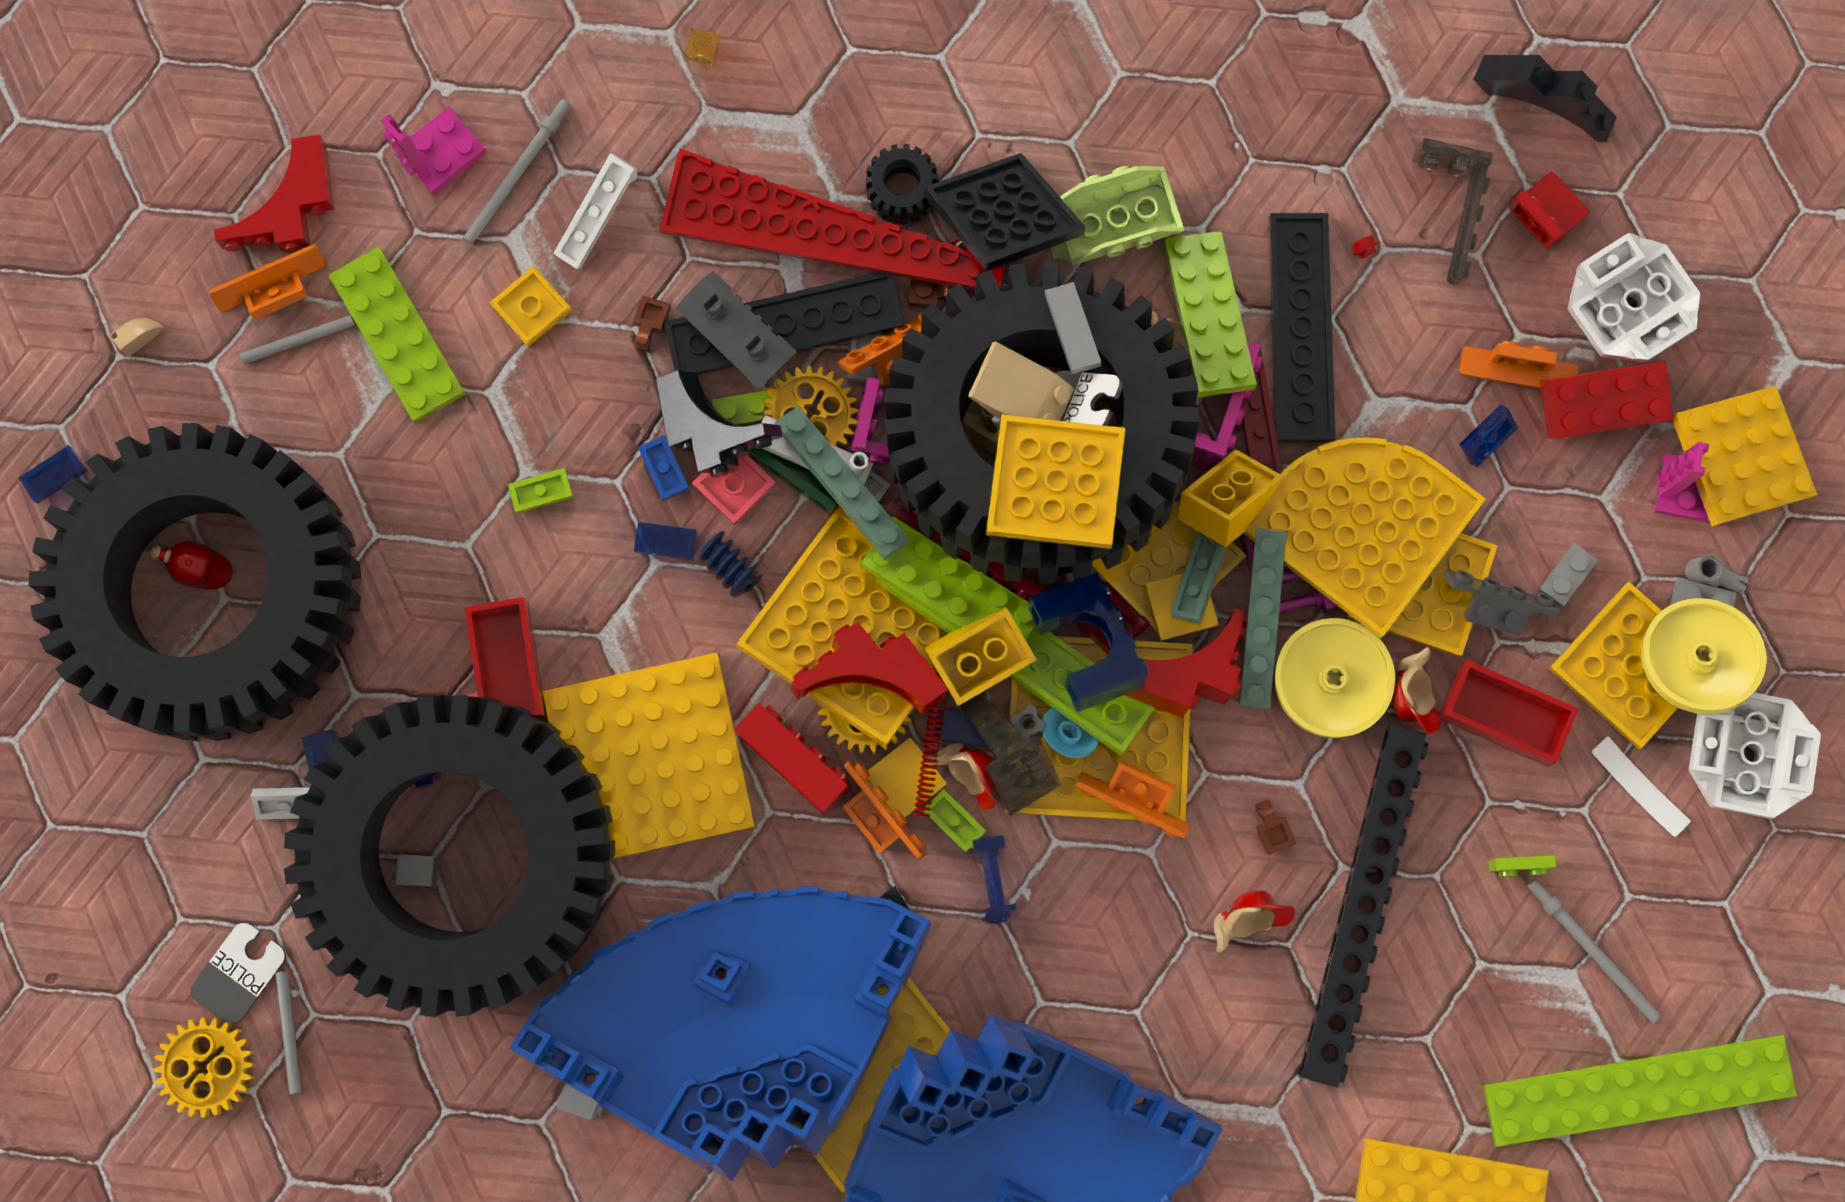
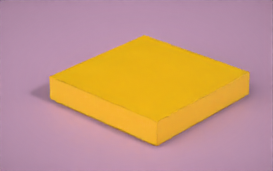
M532 266L489 302L527 347L531 346L572 311V308L535 266Z
M1183 573L1144 584L1160 642L1218 627L1219 625L1211 596L1201 625L1171 617L1170 612Z
M911 737L868 770L870 774L868 780L874 787L878 785L882 788L889 798L886 801L893 811L895 809L899 810L905 818L914 812L915 808H918L914 804L918 802L915 798L919 796L916 792L920 790L917 785L920 784L918 782V779L921 778L919 773L922 772L920 770V767H922L920 762L923 761L921 756L924 755ZM924 769L930 772H936V775H923L926 777L935 778L936 780L923 781L935 785L934 787L922 786V788L933 790V793H920L929 796H934L941 789H943L947 785V783L936 769ZM919 798L924 801L929 800V798Z

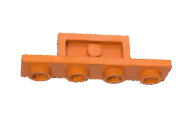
M312 244L214 287L208 292L220 312L227 311L246 302L253 320H256L307 298L308 295L301 278L325 268L327 263L317 245Z
M922 313L918 315V318L909 323H904V327H897L885 336L874 338L867 346L849 352L845 358L838 361L839 367L850 374H856L873 364L877 378L880 380L879 384L885 387L890 384V367L894 356L902 358V339L909 328L921 333Z
M1503 341L1498 343L1493 350L1464 346L1461 351L1458 373L1461 376L1541 389V379L1578 374L1579 367L1574 364L1557 362V353L1549 352V349L1546 347L1532 346L1531 348L1519 347L1520 344L1514 341Z
M1123 759L1120 760L1109 784L1085 772L1080 773L1075 786L1080 788L1083 794L1092 798L1097 796L1107 801V804L1115 810L1128 811L1134 814L1135 818L1145 824L1152 823L1162 828V831L1171 837L1177 838L1179 836L1183 839L1186 838L1190 824L1164 811L1176 785Z
M853 760L846 762L843 766L862 791L842 807L877 852L881 854L901 838L918 860L924 858L927 855L924 850L926 844L917 833L912 835L905 825L908 822L902 813L897 809L893 811L886 801L889 798L882 788L878 785L874 787L868 780L870 774L860 762L855 763Z

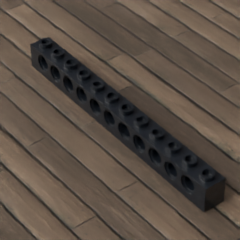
M1393 724L1385 729L1298 1074L1300 1078L1337 1088L1339 1082L1344 1083L1348 1070V1065L1344 1064L1346 1053L1352 1052L1355 1043V1035L1351 1034L1354 1022L1359 1023L1363 1006L1359 1005L1361 993L1367 992L1370 982V976L1366 975L1369 963H1374L1378 947L1374 946L1376 934H1381L1384 927L1385 917L1381 916L1383 905L1389 904L1392 894V888L1388 887L1391 875H1396L1400 859L1396 858L1398 846H1403L1407 834V829H1403L1405 817L1409 818L1411 816L1414 806V800H1410L1412 789H1417L1421 778V771H1417L1420 759H1425L1428 750V743L1424 742L1425 733ZM1398 752L1404 753L1407 756L1408 766L1406 768H1401L1396 764L1395 755ZM1390 781H1395L1400 785L1401 794L1399 797H1394L1388 792ZM1383 810H1388L1393 814L1394 822L1391 826L1382 823L1380 815ZM1376 839H1381L1386 843L1387 850L1384 855H1379L1374 851L1373 843ZM1369 868H1374L1379 873L1380 878L1375 885L1369 883L1366 879V871ZM1362 897H1367L1372 902V910L1368 914L1361 912L1358 907V902ZM1355 926H1359L1364 930L1365 938L1361 943H1356L1351 938V931ZM1349 955L1353 956L1358 963L1357 969L1353 973L1346 971L1343 965L1344 959ZM1340 985H1345L1350 990V998L1344 1003L1340 1002L1336 997V990ZM1335 1014L1340 1016L1343 1021V1026L1338 1032H1333L1328 1025L1330 1017ZM1327 1044H1330L1335 1049V1057L1330 1062L1324 1061L1321 1056V1050Z

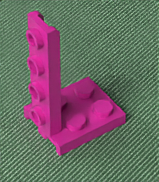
M450 107L446 108L411 137L406 132L402 133L391 115H387L380 120L386 129L382 134L394 150V154L401 161V165L410 176L416 174L433 195L487 153L484 146Z
M1252 343L1248 346L1253 370L1258 373L1263 357L1258 356L1261 345ZM1252 390L1231 394L1216 441L1211 440L1204 433L1197 432L1191 463L1192 467L1208 472L1223 460L1226 451L1232 452L1237 435L1232 434L1235 424L1241 425L1246 410L1241 408L1243 398L1249 400Z
M868 377L862 390L858 408L859 412L856 417L857 425L854 427L849 453L862 452L868 457V461L874 465H884V462L890 463L887 444L870 441L877 422V418L872 417V414L876 413L878 407H880L883 390L878 389L879 379Z
M1698 442L1680 456L1671 454L1662 456L1663 466L1657 478V490L1659 491L1654 513L1710 523L1695 483L1696 480L1705 475V468L1701 467L1703 455L1708 452L1709 444Z

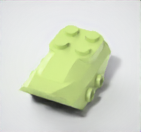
M1122 166L1114 169L1112 174L1103 177L1099 174L1087 177L1083 183L1078 184L1059 196L1086 228L1083 236L1053 246L1051 251L1054 259L1068 260L1072 262V265L1105 255L1116 257L1125 252L1124 249L1134 246L1137 249L1145 248L1152 245L1155 240L1185 231L1164 166H1135L1132 168Z

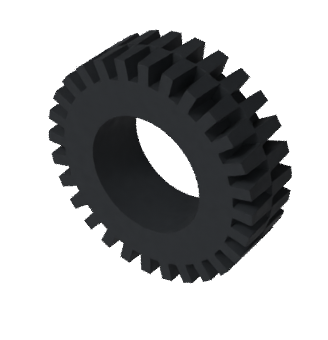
M1044 262L1041 282H1028L1025 263L1010 265L1007 285L998 287L991 270L978 274L975 296L971 298L960 283L947 291L946 312L943 313L931 303L922 312L921 333L909 328L902 339V358L894 356L890 367V388L885 389L884 400L885 427L891 473L894 484L899 483L902 503L908 513L914 510L917 511L919 528L928 538H931L937 532L940 533L943 551L956 560L963 549L970 552L972 569L987 574L992 561L1003 564L1005 580L1020 583L1023 568L1038 569L1040 584L1055 583L1058 569L1070 566L1074 580L1089 577L1093 561L1101 558L1107 570L1120 564L1126 545L1129 544L1137 553L1148 544L1152 526L1154 525L1161 530L1169 520L1173 502L1179 503L1181 493L1185 489L1188 472H1190L1199 425L1200 408H1196L1198 396L1196 376L1188 377L1190 357L1185 346L1182 345L1173 349L1174 328L1166 318L1153 326L1151 325L1152 303L1142 295L1127 307L1125 305L1124 283L1111 277L1103 292L1098 293L1094 291L1093 270L1078 267L1074 284L1101 359V367L1083 372L1115 375L1123 383L1118 399H1111L1109 396L1104 395L1114 411L1118 426L1125 428L1112 549L987 535L995 468L983 460L974 450L962 427L965 413L973 401L968 395L992 342H997L1040 366L1070 371L1044 295L1047 289L1065 285L1061 283L1059 263Z
M182 423V435H177L164 426L147 429L150 443L145 445L127 436L115 442L121 455L117 460L113 461L97 453L86 462L96 475L88 484L74 477H70L64 484L62 489L74 499L67 511L50 505L43 518L55 527L57 531L53 540L36 537L32 552L46 561L47 565L46 571H29V587L44 596L43 603L30 605L33 621L50 631V634L39 638L44 651L62 661V664L55 668L64 681L81 688L82 690L78 695L88 703L106 710V714L160 735L167 734L175 738L197 741V737L202 736L218 741L231 739L230 731L233 730L248 734L263 730L264 727L261 720L266 717L279 720L285 719L294 713L289 702L297 696L310 700L320 690L313 680L321 670L331 674L335 672L341 661L333 654V651L338 641L350 644L355 631L346 622L348 611H360L361 596L352 588V579L361 578L360 563L350 554L349 548L356 546L352 532L338 517L343 516L337 504L323 491L324 488L281 450H275L263 439L249 434L246 439L231 427L216 425L215 432L211 433L198 423ZM226 513L248 520L262 542L268 568L264 598L255 617L235 639L214 651L190 657L161 655L144 638L132 610V578L142 553L161 531L171 524L192 515Z
M467 695L420 697L410 702L395 703L384 707V712L364 717L351 725L354 731L348 736L334 739L325 749L329 754L325 762L311 766L304 780L311 784L306 794L294 799L290 813L299 816L297 828L285 833L284 840L285 849H295V863L284 868L285 883L298 884L301 897L290 905L295 919L308 917L314 929L313 932L305 937L312 950L326 948L334 958L326 967L336 977L350 974L356 978L358 983L353 990L368 998L381 994L388 998L385 1007L402 1011L413 1006L421 1008L420 1016L437 1017L447 1011H455L456 1017L472 1015L486 1007H490L493 1010L508 1004L522 994L526 995L563 967L587 940L585 937L598 922L604 909L601 907L603 898L610 890L613 875L609 874L610 861L615 856V840H610L608 825L613 821L610 807L602 804L598 793L602 785L597 775L588 773L581 762L585 757L574 745L566 744L559 737L561 731L551 723L540 722L531 716L532 712L520 706H509L500 703L501 700ZM436 772L462 773L491 785L513 806L525 830L528 843V869L523 887L508 912L495 924L486 928L465 932L446 931L417 920L395 900L382 874L379 843L382 827L391 807L411 785Z

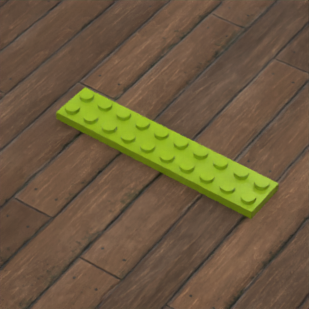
M879 578L877 579L876 583L948 634L958 629ZM1037 623L1026 640L1037 660L1009 677L1121 756L1156 707L1115 692L1119 682L1117 678Z
M1784 1035L1483 1085L1494 1145L1496 1147L1797 1096Z

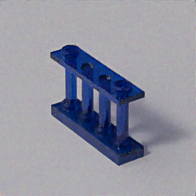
M1004 835L972 840L970 848L972 860L979 859V864H983L990 908L984 909L982 918L983 920L989 919L990 924L1008 921V918H1011V915L1017 910L1016 903L1005 904L998 858L1006 848Z

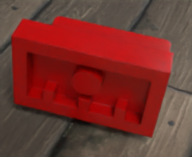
M1553 171L1545 175L1527 192L1525 190L1521 192L1508 207L1546 250L1551 248L1590 213L1588 208Z

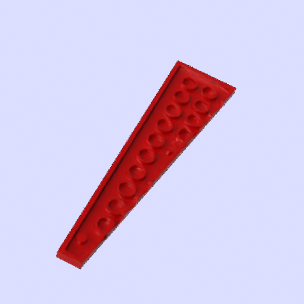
M679 148L659 229L663 234L956 286L960 283L963 288L975 290L977 275L986 272L969 250H962L958 246L947 242L936 241L919 232L914 233L902 229L899 225L885 223L868 214L805 192H798L794 188L783 184L778 185L769 182L763 177L755 174L752 176L732 166L721 165L713 162L712 159ZM1006 264L991 270L998 287H1002Z

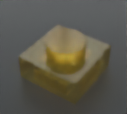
M691 28L685 53L686 59L714 65L720 35Z

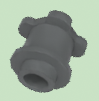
M1033 705L1026 706L1023 712L1013 714L1010 718V723L1017 728L1018 736L1023 741L1035 742L1043 737L1042 732L1046 728V723L1042 720L1043 717L1037 713L1038 710ZM1034 722V727L1030 730H1027V726L1030 723Z

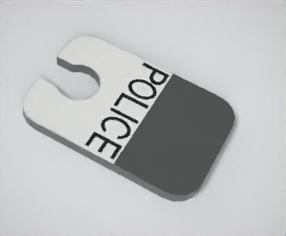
M1071 371L1055 373L1075 388L1060 421L1107 426L1112 412L1103 409L1095 412L1094 404L1099 397L1104 395L1109 396L1111 399H1118L1123 387L1121 379L1115 375L1084 372L1071 374Z
M241 923L232 930L191 987L192 997L225 1022L237 1023L244 1018L286 959L285 950L273 940L267 945L266 952L261 959H251L247 955L246 947L251 940L256 939L261 931L248 923Z

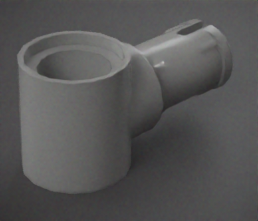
M1715 555L1693 558L1685 566V574L1688 580L1707 583L1714 587L1722 586L1739 595L1743 594L1747 587L1742 583L1748 584L1749 581L1748 577L1727 570L1726 566ZM1702 563L1706 566V575L1701 570Z

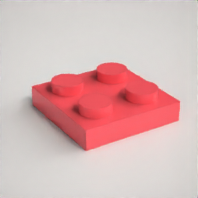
M748 455L738 457L739 466L729 469L727 475L711 477L710 473H701L692 482L693 486L734 525L776 485V482Z

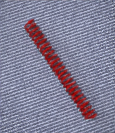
M940 701L937 704L945 705L947 703L945 701ZM933 706L928 710L930 712L927 715L929 719L926 721L928 725L925 727L928 731L925 732L927 737L924 738L926 743L923 744L925 749L922 750L924 755L921 756L923 761L920 762L922 765L920 770L922 772L919 773L921 778L918 779L920 784L917 785L920 790L916 792L919 796L915 798L918 802L914 804L918 808L914 809V812L917 814H914L913 817L931 816L928 813L917 810H932L918 804H932V802L919 798H933L920 792H934L933 790L922 788V786L934 787V784L923 781H935L936 779L923 775H936V772L924 769H937L936 766L925 763H938V761L925 757L938 758V754H931L926 751L939 752L940 750L926 745H941L939 742H932L927 739H942L939 736H932L928 733L942 734V731L933 730L930 727L943 728V726L930 722H944L943 719L931 717L934 715L945 716L944 713L932 711L946 710L944 707Z

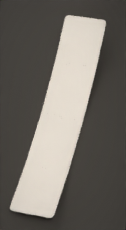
M1606 737L1592 750V754L1607 771L1672 836L1676 837L1691 822L1686 815L1642 774L1609 737Z

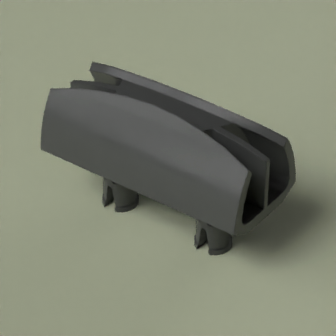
M712 271L682 299L676 309L760 391L767 390L771 386L768 381L775 374L780 377V369L785 364L788 366L793 365L797 357V351L780 335L776 336L773 333V328L770 325L766 326L759 314L757 316L754 315L752 308L748 304L745 306L741 302L742 298L738 294L734 295L731 292V287Z

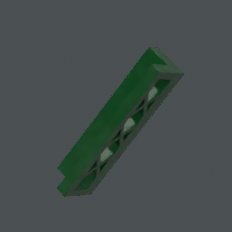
M762 448L749 449V454L747 455L830 516H832L837 507L840 508L838 503L809 469Z

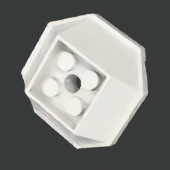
M1627 233L1579 264L1567 309L1601 357L1645 363L1697 329L1700 292L1667 245ZM1631 297L1635 299L1638 307H1631L1627 303L1626 298Z
M1754 693L1745 703L1733 710L1719 714H1697L1688 771L1710 807L1772 819L1813 793L1821 733L1813 724H1810L1792 700ZM1746 746L1754 752L1752 762L1748 761L1744 756Z

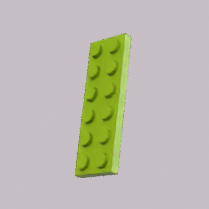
M1222 231L1165 238L1163 245L1185 345L1190 357L1192 376H1196L1197 397L1255 390L1257 383Z
M379 246L328 274L414 423L465 395L460 383Z
M894 516L892 519L908 537V544L886 560L872 546L861 561L860 567L958 629L1007 607L1023 637L1027 640L1044 613L985 574L972 569L971 565L957 557L955 560L946 554L941 546Z

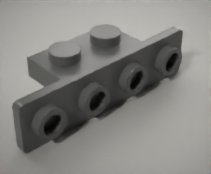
M1446 570L1444 575L1452 588L1473 594L1463 615L1468 622L1520 636L1532 610L1558 617L1560 614L1554 599L1546 594H1530L1523 588L1511 585L1510 588L1505 587L1493 579H1477L1470 573L1458 570L1457 573Z

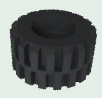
M897 144L891 145V150L888 152L885 148L880 150V157L874 156L871 160V166H868L866 171V193L868 200H870V206L874 211L878 210V216L882 219L888 216L891 223H895L896 219H900L901 224H907V219L912 218L913 223L919 221V215L922 214L925 217L929 213V207H932L924 196V188L938 182L935 163H931V157L927 153L921 154V148L915 146L914 150H911L910 144H903V148H898ZM908 173L918 180L919 187L909 195L898 196L891 193L885 187V183L894 174Z

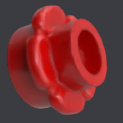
M1371 234L1352 243L1353 255H1359L1363 259L1377 252L1375 246L1379 244V241L1376 242Z

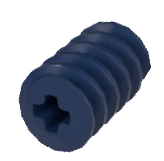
M721 531L703 547L699 560L703 563L708 562L707 569L709 571L716 570L715 578L717 580L724 579L722 586L726 589L732 587L730 595L738 597L756 586L763 577V574L756 577L752 576L757 567L754 565L746 569L744 566L749 558L744 557L738 560L740 548L730 551L729 548L733 541L730 539L723 543L721 540L725 532Z

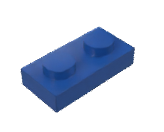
M665 435L638 447L662 501L690 490Z

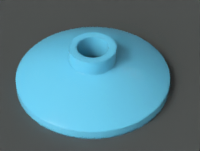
M1054 708L1048 710L1042 720L1045 721L1046 728L1042 735L1048 745L1056 752L1071 758H1082L1091 754L1096 748L1098 739Z

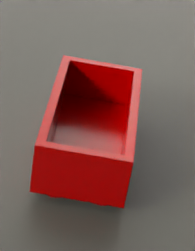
M1652 361L1540 380L1548 438L1558 439L1674 420L1666 361Z
M524 597L464 607L478 697L501 700L500 703L509 706H520L532 712L531 716L535 719H546L529 602Z
M1465 660L1458 667L1439 716L1442 721L1549 767L1557 763L1579 708L1470 660Z
M758 703L734 731L806 800L826 816L850 791L846 784L849 781L848 777L836 766L830 769L824 764L827 761L826 757L813 745L808 749L803 744L805 741L803 736L792 725L785 728L781 724L783 721L782 716L769 704L764 708Z

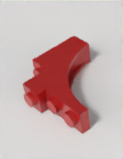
M320 134L291 139V156L287 171L280 186L265 205L240 222L214 229L215 241L222 249L238 251L243 249V246L254 244L258 247L271 245L274 241L281 251L294 253L310 246L306 214L320 216L326 214L329 210H335L327 146Z
M1235 608L1227 619L1222 633L1212 643L1193 654L1170 660H1149L1131 655L1124 665L1115 692L1181 718L1184 717L1189 709L1194 710L1199 695L1225 705L1231 696H1237L1242 680L1238 679L1241 668L1234 666L1239 654V650L1235 649L1237 640L1241 641L1247 629V624L1243 623L1246 612Z
M856 622L851 627L849 624H846L837 630L832 644V649L835 652L833 653L830 650L824 653L817 660L818 664L809 670L808 667H805L796 673L791 686V692L799 700L813 691L831 685L850 683L871 685L900 696L916 708L921 715L943 700L948 692L947 686L905 633L897 638L894 635L887 638L880 645L881 649H879L859 622Z

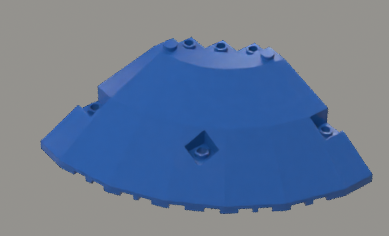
M816 886L795 887V890L785 891L771 889V892L754 893V891L735 892L730 897L714 902L708 900L689 906L687 910L671 915L670 913L663 914L648 922L649 925L635 933L630 932L626 934L627 937L614 945L608 944L594 952L590 956L591 959L580 970L572 972L567 977L569 980L555 993L552 991L533 1009L510 1046L514 1053L570 1088H574L595 1100L604 1109L695 1163L716 1172L732 1182L747 1155L754 1157L775 1169L790 1142L815 1156L818 1155L831 1130H836L848 1109L892 1020L889 1010L902 987L906 986L931 927V922L891 900L866 896V898L849 895L848 892L821 890ZM720 971H727L724 979H717ZM881 987L889 988L888 993L884 996L878 994ZM594 1075V1083L587 1085L586 1079Z
M990 1014L978 1040L950 1030L937 1056L912 1046L908 1047L898 1069L893 1067L878 1097L843 1184L847 1193L845 1202H1172L1170 1197L1182 1185L1186 1187L1202 1170L1223 1129L1217 1122L1162 1091H1155L1133 1082L1126 1071L1018 1020L1011 1022ZM1144 1097L1141 1103H1135L1137 1098Z

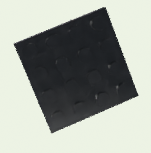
M1022 153L924 188V196L986 271L1083 236L1086 226Z

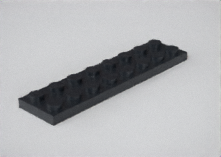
M1270 213L1269 241L1274 419L1277 442H1334L1336 438L1328 213Z
M873 273L743 303L745 306L748 304L752 308L754 315L757 316L759 314L763 319L762 322L766 326L770 325L773 328V333L776 336L780 335L797 352L892 331L897 327L905 326L894 277L884 273ZM685 317L664 321L674 371L680 370L700 375L735 367Z

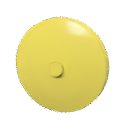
M1705 598L1682 600L1662 610L1648 627L1641 647L1644 672L1657 693L1672 705L1697 714L1724 713L1745 703L1760 685L1767 664L1764 641L1752 621L1742 612L1726 603Z
M1328 618L1303 626L1286 641L1276 660L1274 687L1282 709L1300 728L1320 737L1345 738L1368 729L1385 713L1394 693L1395 670L1389 651L1377 635L1354 621Z

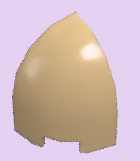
M134 318L122 324L110 335L119 349L130 357L166 328L158 321L149 318Z

